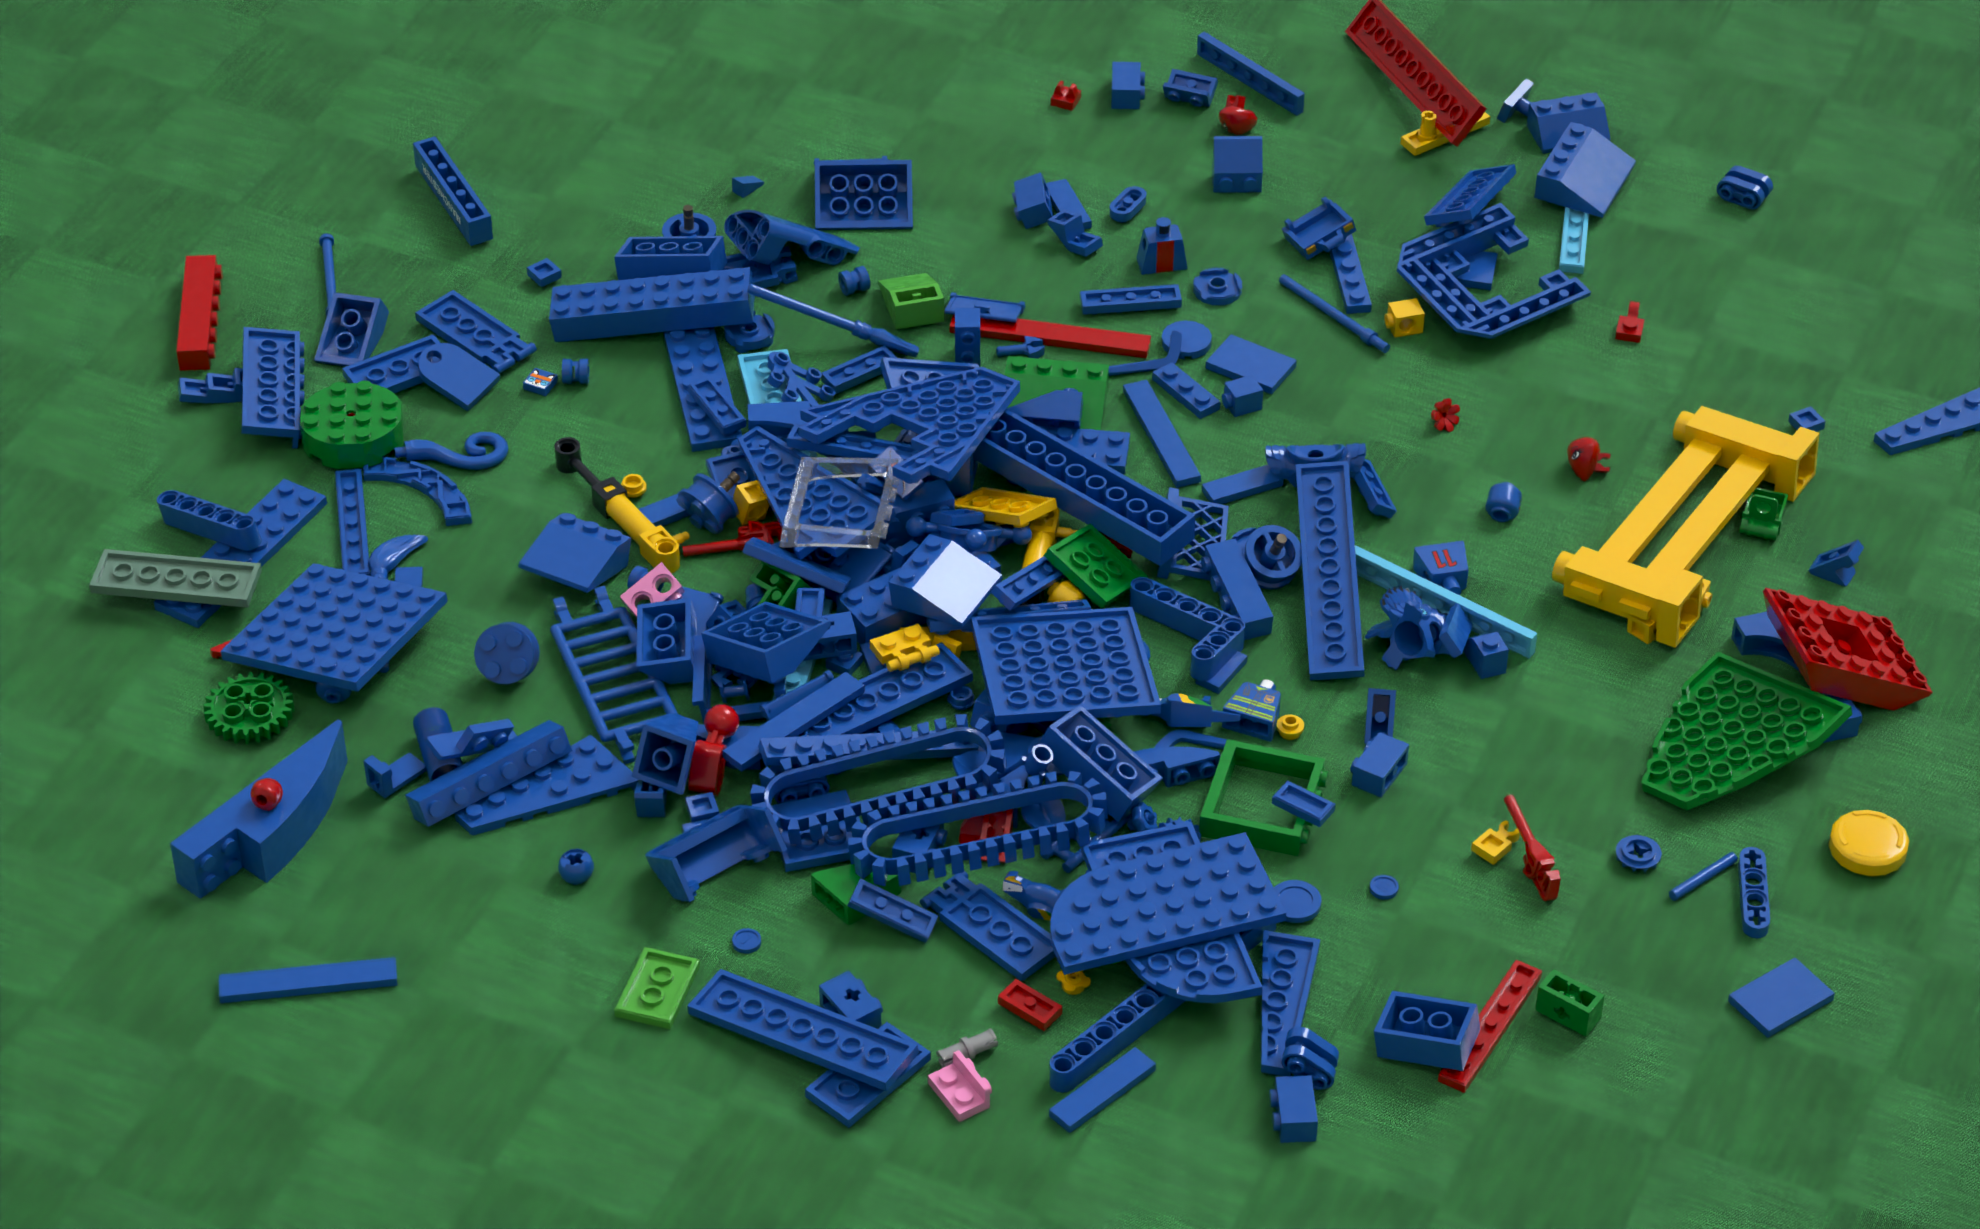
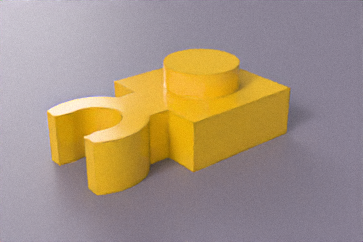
M1505 820L1500 823L1497 832L1489 828L1473 841L1471 851L1494 865L1511 851L1512 843L1519 840L1520 833L1518 829L1508 832L1509 821Z

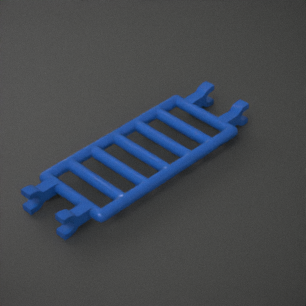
M605 586L594 588V593L597 597L595 605L600 612L573 620L567 609L564 597L553 599L556 609L554 616L559 623L552 625L550 632L597 733L603 742L615 740L624 764L635 762V757L632 753L634 745L628 736L642 733L645 723L672 713L678 714L663 682L650 675H647L649 679L591 694L588 687L590 685L641 672L637 670V662L585 676L582 675L580 668L637 653V629L625 607L613 608ZM619 618L623 624L620 627L567 641L563 634ZM628 636L631 641L627 645L574 658L572 650ZM654 689L657 697L601 712L597 707L598 703ZM659 707H663L666 715L608 730L605 722Z

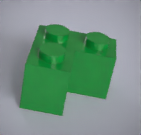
M761 561L749 579L765 593L758 605L766 601L795 610L797 588H812L798 576Z

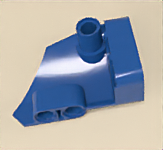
M755 210L737 211L728 216L724 225L726 235L745 258L763 265H769L773 260L776 261L787 241L798 243L799 247L809 258L830 265L840 263L847 252L857 254L860 249L855 244L838 236Z

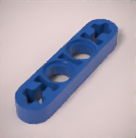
M1746 847L1740 852L1738 862L1742 929L1751 938H1762L1768 934L1770 924L1766 857L1762 850L1756 847ZM1750 860H1753L1755 867L1750 868ZM1756 879L1760 884L1751 885L1746 880ZM1758 900L1762 905L1752 906L1747 901ZM1753 917H1758V925H1755Z

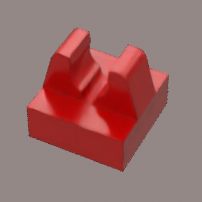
M1060 80L1051 97V106L1073 111L1081 99V90H1078L1074 83L1070 87L1064 86V81Z

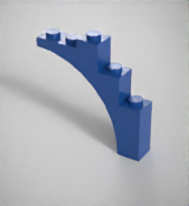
M810 402L747 404L748 429L750 431L758 425L787 443V437L794 424L804 425L807 423L801 420L800 410L809 408ZM846 429V430L843 432V433H848V434H854V435H859V436H865V437H870V438H876V433H875V432H874V433H873V432H868V431H851V432H849L848 429ZM817 452L839 465L856 485H858L857 480L861 479L862 474L873 473L870 461L851 460L847 457L824 455Z

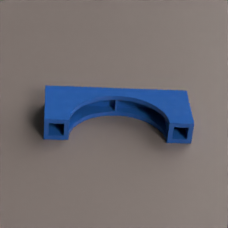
M1767 612L1734 618L1731 638L1742 656L1764 655L1786 662L1800 672L1768 618ZM1820 693L1850 705L1852 708V715L1823 743L1857 736L1859 725L1862 723L1860 709L1855 707L1852 700Z

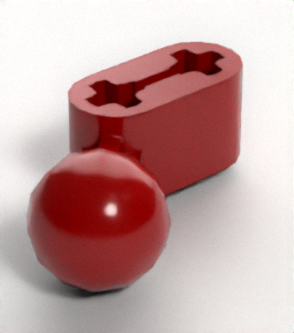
M718 704L710 708L705 715L704 726L708 736L706 741L697 740L695 743L688 781L689 791L702 794L713 792L714 796H718L721 791L726 762L723 758L722 750L727 748L726 745L722 744L724 739L736 733L740 720L737 712L728 705Z

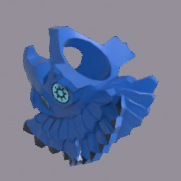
M1402 585L1398 589L1395 586L1392 589L1389 588L1380 600L1382 610L1390 619L1375 624L1365 635L1367 639L1377 635L1381 638H1390V646L1382 656V660L1387 663V666L1398 670L1403 660L1434 657L1435 654L1442 653L1450 655L1439 639V634L1448 614L1441 613L1438 609L1431 608L1428 604H1422V598L1416 595V591L1411 592L1409 588L1402 589Z

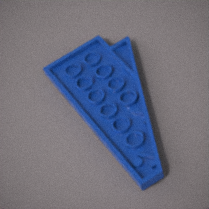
M758 425L738 438L739 446L799 560L818 547L837 558L896 516L893 506L798 449L787 447L786 442Z

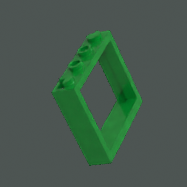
M1227 739L1200 815L1199 833H1201V837L1219 839L1246 832L1254 848L1299 856L1302 844H1308L1310 830L1307 828L1308 826L1313 827L1314 824L1297 817L1294 829L1222 815L1219 814L1235 765L1308 779L1309 783L1306 790L1322 797V790L1320 788L1326 787L1329 774L1328 771L1324 770L1325 759Z

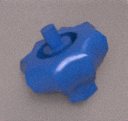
M1139 802L1132 809L1131 818L1127 820V826L1131 831L1138 832L1158 828L1157 814L1153 812L1151 806H1147L1144 802Z

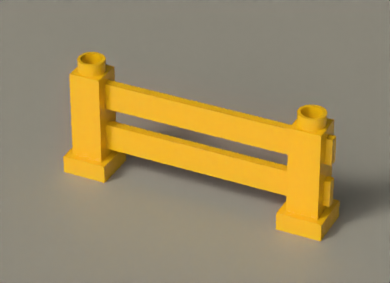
M1701 406L1695 414L1682 411L1674 425L1673 439L1684 443V451L1599 551L1584 546L1576 554L1562 551L1553 567V581L1564 585L1563 596L1627 619L1628 614L1644 620L1650 619L1655 621V629H1657L1656 641L1676 648L1700 618L1703 576L1688 570L1762 480L1775 484V492L1788 494V500L1794 502L1816 474L1819 444L1818 432L1800 427L1792 436ZM1715 464L1728 468V471L1650 565L1644 568L1632 564Z

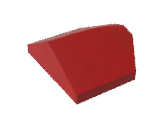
M1014 809L965 819L960 828V844L1011 834L1013 831ZM1004 852L999 853V863H1005ZM987 856L981 857V861H987Z

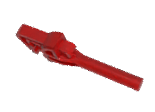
M748 521V526L738 528L737 539L682 546L683 556L731 550L743 551L745 543L752 537L770 544H774L772 536H778V541L787 537L778 521L770 523Z
M1507 795L1503 801L1525 843L1526 854L1523 856L1525 864L1523 873L1526 877L1533 880L1543 901L1556 900L1561 878L1559 870L1551 871L1555 864L1554 857L1535 839L1515 797Z

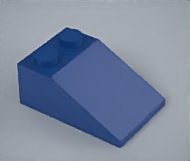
M334 292L314 361L316 363L346 367L368 359L383 335L389 315V310L380 298Z

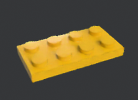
M981 487L955 500V509L982 512L985 514L984 522L993 521L997 525L1011 524L1015 528L1026 527L1030 521L1047 517L1049 512L1058 508L1056 498Z

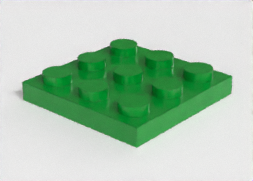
M1092 524L1086 525L1049 547L1043 555L1072 584L1085 593L1091 602L1098 605L1101 609L1130 592L1133 579L1148 577Z

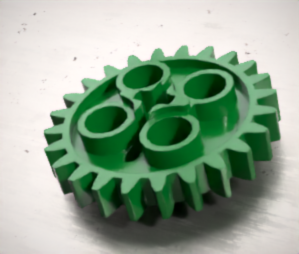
M250 672L247 678H244L240 673L237 680L227 677V684L218 682L219 690L211 689V696L205 697L206 704H203L205 722L208 723L209 730H214L216 737L223 734L224 741L233 737L235 744L240 739H244L245 743L249 744L252 738L259 743L261 736L271 739L270 733L280 734V727H288L287 720H292V712H295L293 694L290 693L289 686H283V680L275 682L273 675L264 679V673L254 677L253 673Z

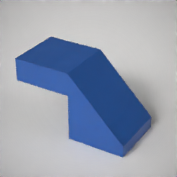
M1064 209L1047 219L1048 225L1070 252L1086 257L1103 246L1101 237L1084 232L1081 214Z

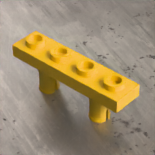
M1432 111L1422 112L1420 129L1401 136L1400 144L1414 156L1449 142L1435 127L1437 116ZM1484 112L1470 132L1489 125L1490 116Z

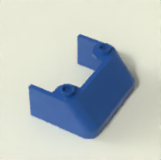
M738 805L653 848L645 856L650 867L674 899L690 902L697 895L696 890L700 888L699 883L744 859H753L754 862H759L769 857L768 852H784L787 850V847L769 808Z

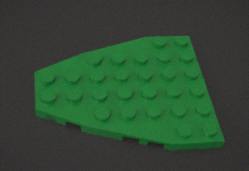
M1717 652L1683 684L1681 688L1682 695L1679 701L1675 700L1672 705L1673 713L1671 717H1666L1652 746L1653 755L1651 759H1648L1647 772L1644 774L1641 782L1644 792L1673 805L1690 810L1741 789L1818 748L1852 715V708L1843 702Z

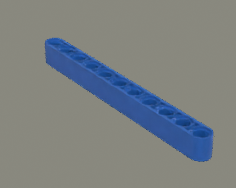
M1277 923L1239 932L1247 952L1262 942L1264 930L1274 932ZM1146 983L1052 1056L1049 1063L1050 1087L1061 1093L1073 1090L1186 1000L1164 994Z

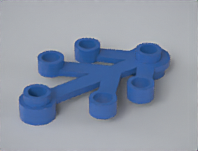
M771 352L769 354L767 366L772 372L767 379L768 383L775 388H780L785 377L788 379L786 389L781 396L783 402H796L800 395L804 401L810 402V407L822 405L818 404L810 393L826 402H830L836 392L831 386L823 385L820 388L814 385L822 377L818 369L810 367L808 370H805L793 364L789 356L783 352Z

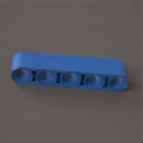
M176 490L165 491L156 499L164 523L169 526L245 551L255 549L261 544L262 540L255 519L251 515Z

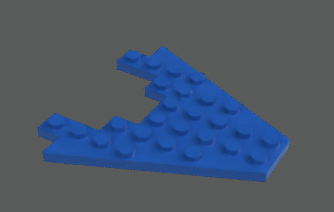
M978 367L800 410L801 420L807 423L798 427L799 437L813 444H821L854 425L874 433L893 423L903 427L905 430L919 434L911 438V448L919 451V453L892 467L893 476L909 484L917 483L930 474L949 482L958 473L971 454L976 451L977 446L1020 392V381L987 368Z

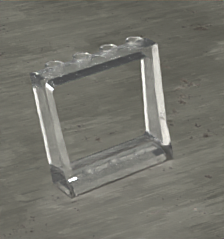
M801 457L782 528L779 547L826 546L878 549L880 538L886 539L889 523H885L884 520L890 521L893 505H889V502L894 503L897 488L893 487V485L898 486L900 481L899 478L893 476L892 467L898 464L899 459ZM864 473L871 476L886 477L875 526L872 530L799 523L811 481L829 478L861 477Z

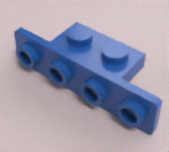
M509 719L469 725L466 730L428 736L425 743L438 760H446L488 752L517 737V735L513 731L515 726Z

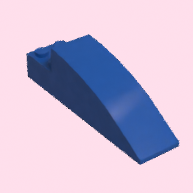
M336 720L172 841L170 847L177 883L201 899L209 892L215 890L229 877L235 875L243 867L265 883L269 882L303 848L331 807L348 762L342 721ZM264 778H272L278 781L283 789L282 799L276 807L269 811L258 808L251 800L252 786L255 782Z

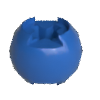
M583 849L568 850L561 855L558 863V871L561 878L569 884L584 883L591 878L594 870V862L591 855Z

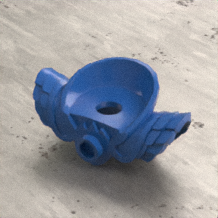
M1365 443L1346 444L1345 446L1343 444L1289 445L1287 447L1267 445L1265 448V457L1271 472L1279 479H1287L1295 488H1297L1296 464L1348 461L1349 475L1352 478L1361 470L1366 456Z

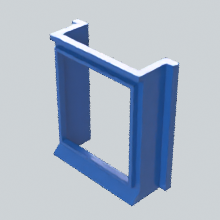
M696 635L694 642L693 706L699 705L704 723L705 715L711 708L712 663H708L702 635ZM786 676L781 682L774 683L776 698L786 694ZM771 701L730 707L737 712L739 721L760 719L763 716L759 706Z

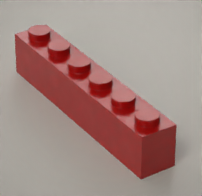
M216 255L186 256L177 341V358L180 371L208 370L211 366V359H215L216 356L215 344L213 343H217V331L214 327H218V313L215 311H220V300L217 295H221V282L219 279L223 278L222 265H217Z

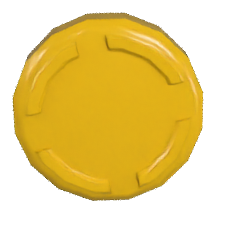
M1872 810L1852 811L1840 816L1832 826L1829 840L1831 854L1841 866L1854 873L1867 876L1886 875L1898 870L1906 860L1909 846L1907 832L1896 819Z

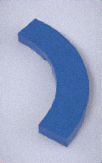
M383 457L382 463L371 467L368 464L363 466L364 481L396 482L413 487L429 496L441 509L446 526L472 523L470 506L465 495L459 491L457 485L450 478L438 470L414 461L410 463L396 461V458Z

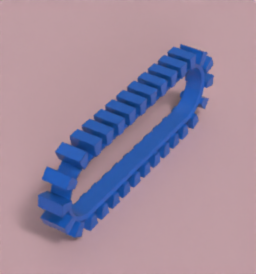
M955 714L957 727L947 729L945 717L935 719V733L930 734L929 723L924 722L917 724L919 737L915 738L912 736L911 726L900 729V742L895 741L894 730L883 733L884 746L881 747L878 746L877 735L865 738L867 750L861 751L860 739L848 742L850 755L844 756L843 744L831 746L833 756L831 760H827L825 748L814 751L816 763L811 765L808 753L796 755L799 767L796 769L792 767L791 757L779 760L781 767L779 775L775 776L768 766L759 773L761 786L752 785L750 793L752 806L769 808L780 834L783 830L788 831L790 844H802L800 831L810 829L811 840L816 841L823 839L821 826L827 825L829 837L841 834L839 821L844 820L846 833L851 832V827L857 821L856 817L862 816L863 824L868 826L867 813L878 809L882 819L889 818L888 806L898 804L900 815H905V803L917 801L918 812L924 811L922 799L934 797L935 808L941 807L940 796L946 793H952V802L957 804V792L965 788L969 790L970 800L976 799L975 788H978L977 784L983 782L992 791V785L999 783L997 772L1005 774L1007 763L1003 737L999 730L991 734L990 722L981 717L978 719L974 729L968 727L967 714ZM957 741L973 742L981 746L987 754L984 763L970 773L801 817H786L777 813L771 807L775 794L788 785Z
M1056 771L1045 773V785L1042 786L1039 784V775L1027 777L1028 789L1022 790L1021 779L1010 781L1011 792L1005 793L1004 782L992 785L993 796L990 797L987 796V786L975 788L976 800L970 801L969 790L957 792V804H953L952 793L940 796L941 807L935 808L934 797L922 799L924 811L918 812L917 801L905 803V815H900L898 804L888 806L889 818L882 819L878 809L867 813L868 826L856 821L851 827L852 837H848L851 864H855V872L862 879L872 872L874 884L885 886L888 875H898L899 886L911 884L910 872L916 871L917 882L929 880L928 868L934 867L935 878L947 876L945 865L950 863L952 875L964 872L963 861L969 860L970 871L982 869L981 857L987 856L988 867L1000 865L999 853L1002 852L1005 853V863L1017 861L1016 849L1022 848L1024 860L1035 857L1034 846L1039 844L1041 856L1052 854V842L1054 841L1058 842V852L1070 850L1069 838L1075 837L1079 847L1090 843L1089 831L1101 835L1105 830V819H1108L1106 793H1101L1100 783L1094 778L1086 782L1083 787L1081 773L1070 771L1068 782H1057ZM1072 799L1081 802L1087 807L1084 814L1071 821L897 858L880 857L869 850L876 840L887 835L1051 800Z

